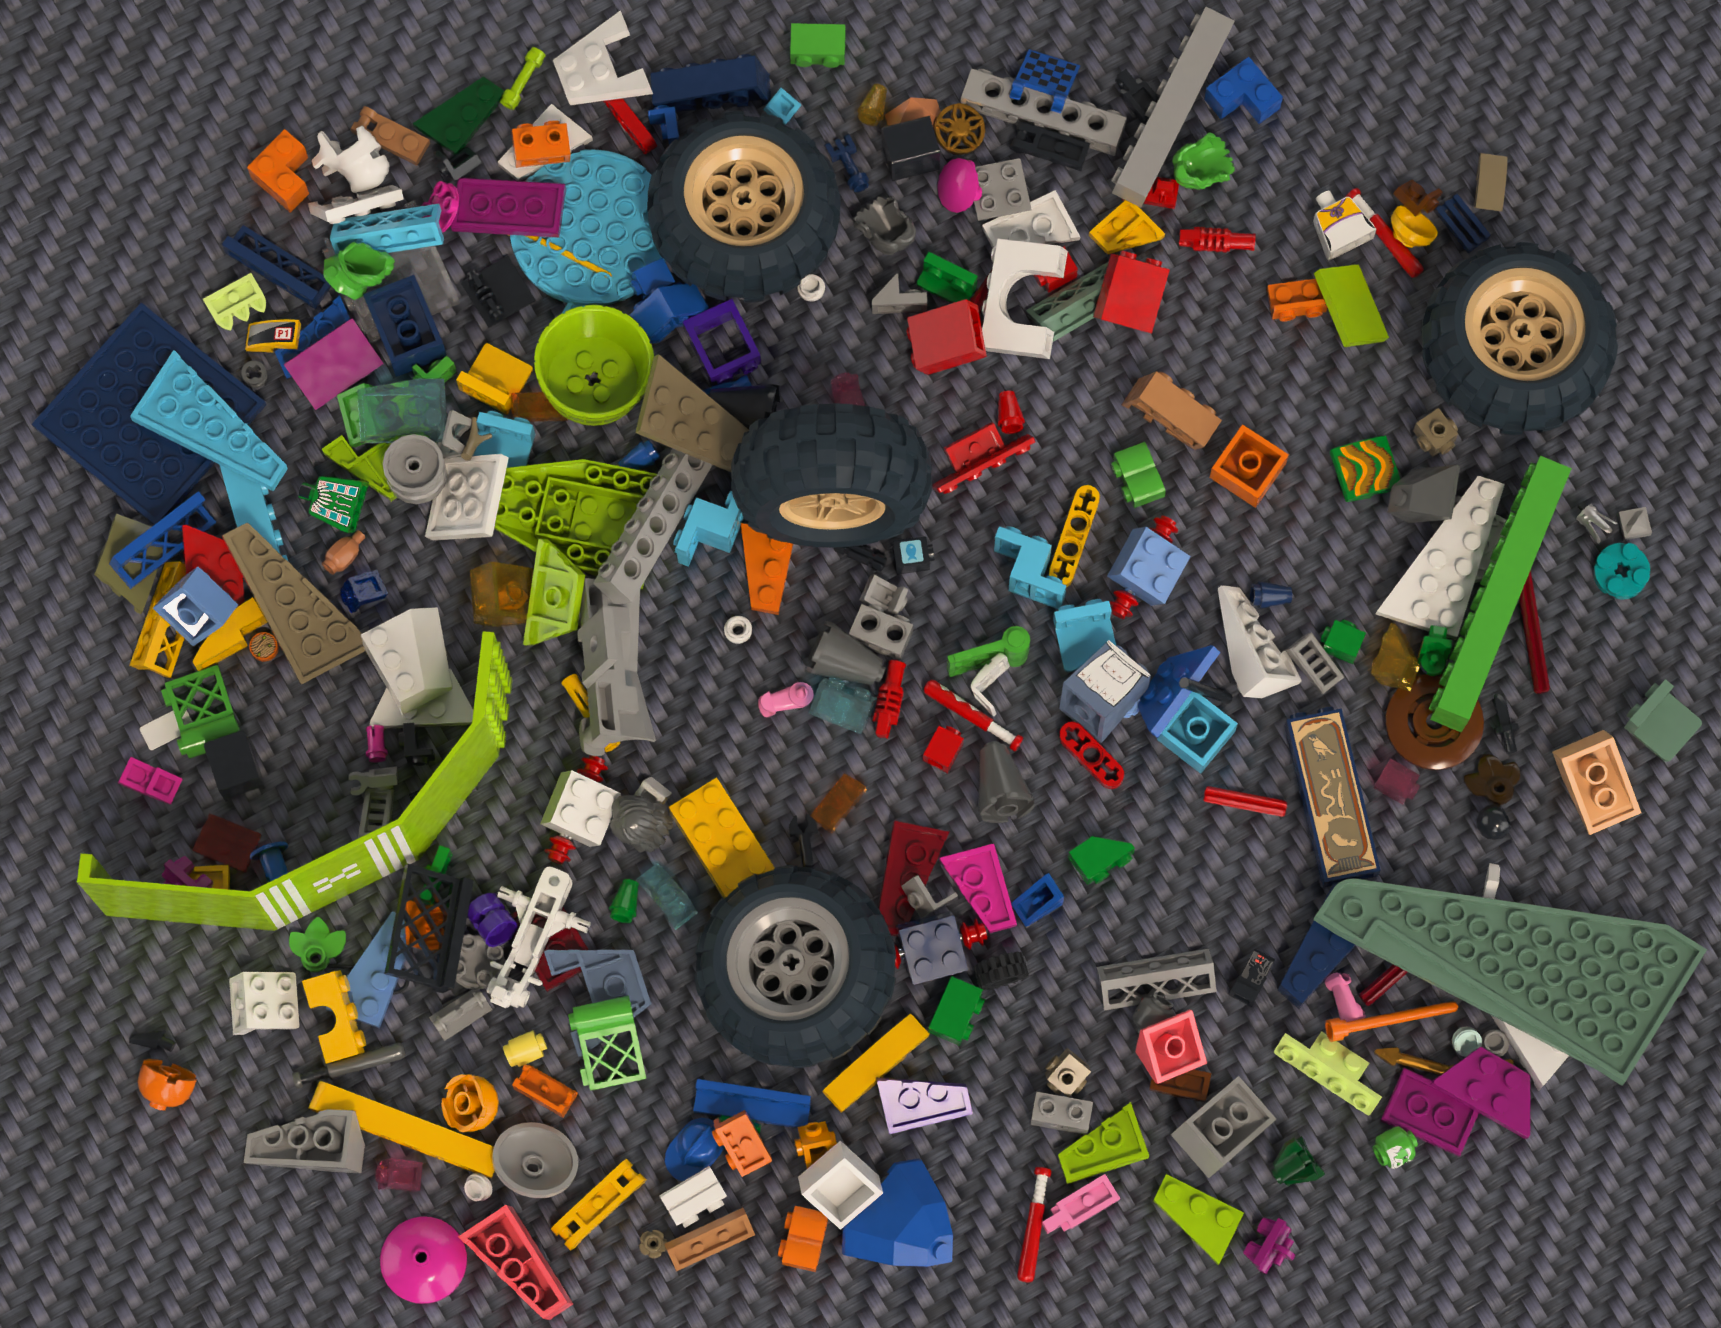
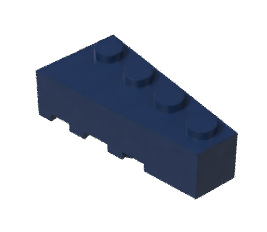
M742 54L737 59H714L711 63L707 64L690 63L685 65L684 68H662L659 72L650 73L653 105L655 107L660 105L675 107L676 112L696 110L697 105L710 109H719L723 103L737 104V107L748 106V101L762 100V105H767L771 100L769 73L755 55Z
M1333 883V885H1332L1330 891L1328 892V894H1327L1325 900L1327 899V897L1329 896V894L1331 893V891L1333 890V888L1336 886L1335 883ZM1313 921L1278 991L1300 1009L1356 945Z

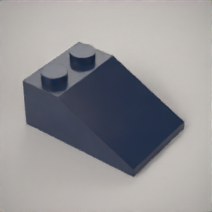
M415 275L363 294L396 377L413 371L412 366L414 364L421 368L447 356L443 341Z

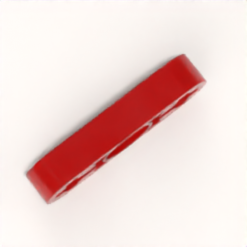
M623 98L603 101L645 155L657 147L651 134Z
M1077 722L1064 724L1059 735L1061 744L1104 788H1118L1124 779L1122 766L1082 725ZM1067 730L1070 732L1078 731L1077 739L1082 744L1085 739L1088 741L1081 747L1079 752L1075 750L1079 744L1074 739L1066 740ZM1089 748H1094L1099 752L1100 758L1094 763L1087 762L1083 756L1084 752ZM1104 759L1108 761L1105 763L1108 771H1117L1116 781L1113 779L1105 780L1106 772L1102 768H1100L1099 772L1095 770L1102 765Z

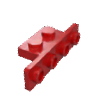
M991 422L943 448L955 472L933 483L932 488L938 493H950L957 489V484L965 479L967 481L974 480L982 475V470L990 466L991 468L1001 466L1007 461L1006 458L1012 454L1021 455L1031 449L1030 445L1036 441L1033 436L1026 434L1004 445L995 424Z

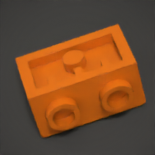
M1316 279L1267 286L1272 319L1290 321L1295 319L1296 316L1302 315L1314 318L1321 316L1327 311L1328 307Z
M745 1110L723 1122L719 1118L713 1120L715 1130L712 1131V1135L719 1147L724 1145L728 1154L725 1157L732 1170L738 1169L743 1177L772 1162L769 1151Z

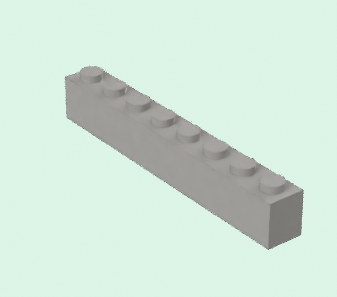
M1205 7L1202 15L1196 13L1189 27L1194 30L1190 37L1185 35L1178 49L1182 51L1179 59L1173 58L1167 72L1171 73L1168 81L1162 80L1156 94L1160 95L1158 102H1151L1145 116L1149 117L1146 125L1140 123L1134 135V138L1138 139L1135 147L1129 145L1122 159L1127 162L1124 169L1118 167L1111 181L1116 184L1112 194L1140 208L1142 207L1235 22L1234 20L1208 7Z

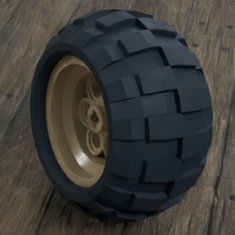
M744 111L724 113V118L714 121H708L706 118L688 128L687 134L679 140L675 139L666 148L660 157V163L651 176L648 188L647 211L655 247L660 256L669 263L672 271L689 286L694 284L704 289L707 296L723 301L726 300L727 296L744 298V303L763 301L765 295L776 292L783 295L800 285L803 278L814 273L828 255L833 240L836 238L840 220V193L835 179V172L828 158L816 148L815 142L799 128L794 130L784 125L781 118L762 113L761 117L744 116ZM738 181H749V182H748V183H740V182H738ZM718 189H723L727 192L724 196L713 194ZM769 189L774 194L772 196H764L761 194V191ZM739 200H749V203L745 202L743 205L739 204ZM716 215H723L727 219L724 222H716L713 218ZM764 215H771L775 218L772 222L761 220ZM740 228H747L751 231L750 234L745 236L737 233Z
M1518 242L1516 246L1501 247V244L1477 251L1476 255L1468 259L1459 261L1445 274L1443 280L1434 289L1424 313L1421 328L1423 361L1429 376H1432L1437 385L1435 389L1449 407L1454 405L1465 414L1464 419L1480 428L1483 424L1499 428V434L1522 435L1523 431L1537 430V433L1549 431L1581 415L1593 404L1596 397L1605 387L1617 356L1616 317L1611 303L1606 301L1601 292L1603 288L1590 271L1583 272L1574 265L1573 257L1559 250H1556L1555 254L1541 250L1536 243ZM1503 312L1508 315L1509 319L1505 321L1497 318L1496 313ZM1524 312H1525V313H1528V314H1530V315H1533V316H1535V317H1533V318L1527 317V316L1524 314ZM1547 330L1551 332L1554 338H1544L1541 335V331ZM1519 331L1524 332L1523 338L1517 337ZM1493 336L1499 343L1491 345L1485 338ZM1539 355L1542 357L1543 362L1535 363L1531 360L1530 356ZM1507 357L1512 358L1516 365L1507 366L1503 359Z

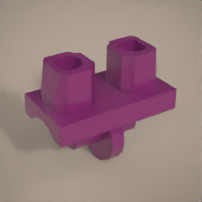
M186 856L181 857L175 862L169 859L164 864L165 870L162 873V877L166 881L163 884L213 887V881L204 874L195 881L188 876L194 871L195 866Z
M1263 1218L1257 1229L1259 1234L1266 1237L1263 1245L1260 1246L1250 1241L1243 1251V1254L1264 1274H1267L1273 1263L1280 1267L1284 1258L1293 1261L1296 1256L1290 1251L1294 1241L1288 1238L1292 1229L1286 1225V1221L1280 1218L1277 1221Z

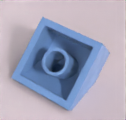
M196 567L186 574L153 609L192 646H195L222 627L238 604L201 568Z

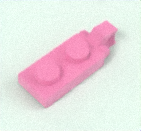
M1106 1174L1057 1202L1056 1206L1050 1209L1053 1216L1043 1221L1042 1226L1047 1234L1060 1226L1065 1232L1119 1201L1120 1197Z

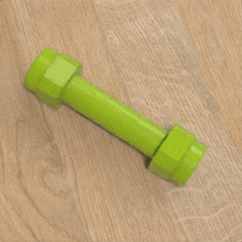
M532 47L526 54V63L510 90L506 89L502 95L500 103L504 107L514 110L521 101L520 94L535 68H540L546 56L540 49Z

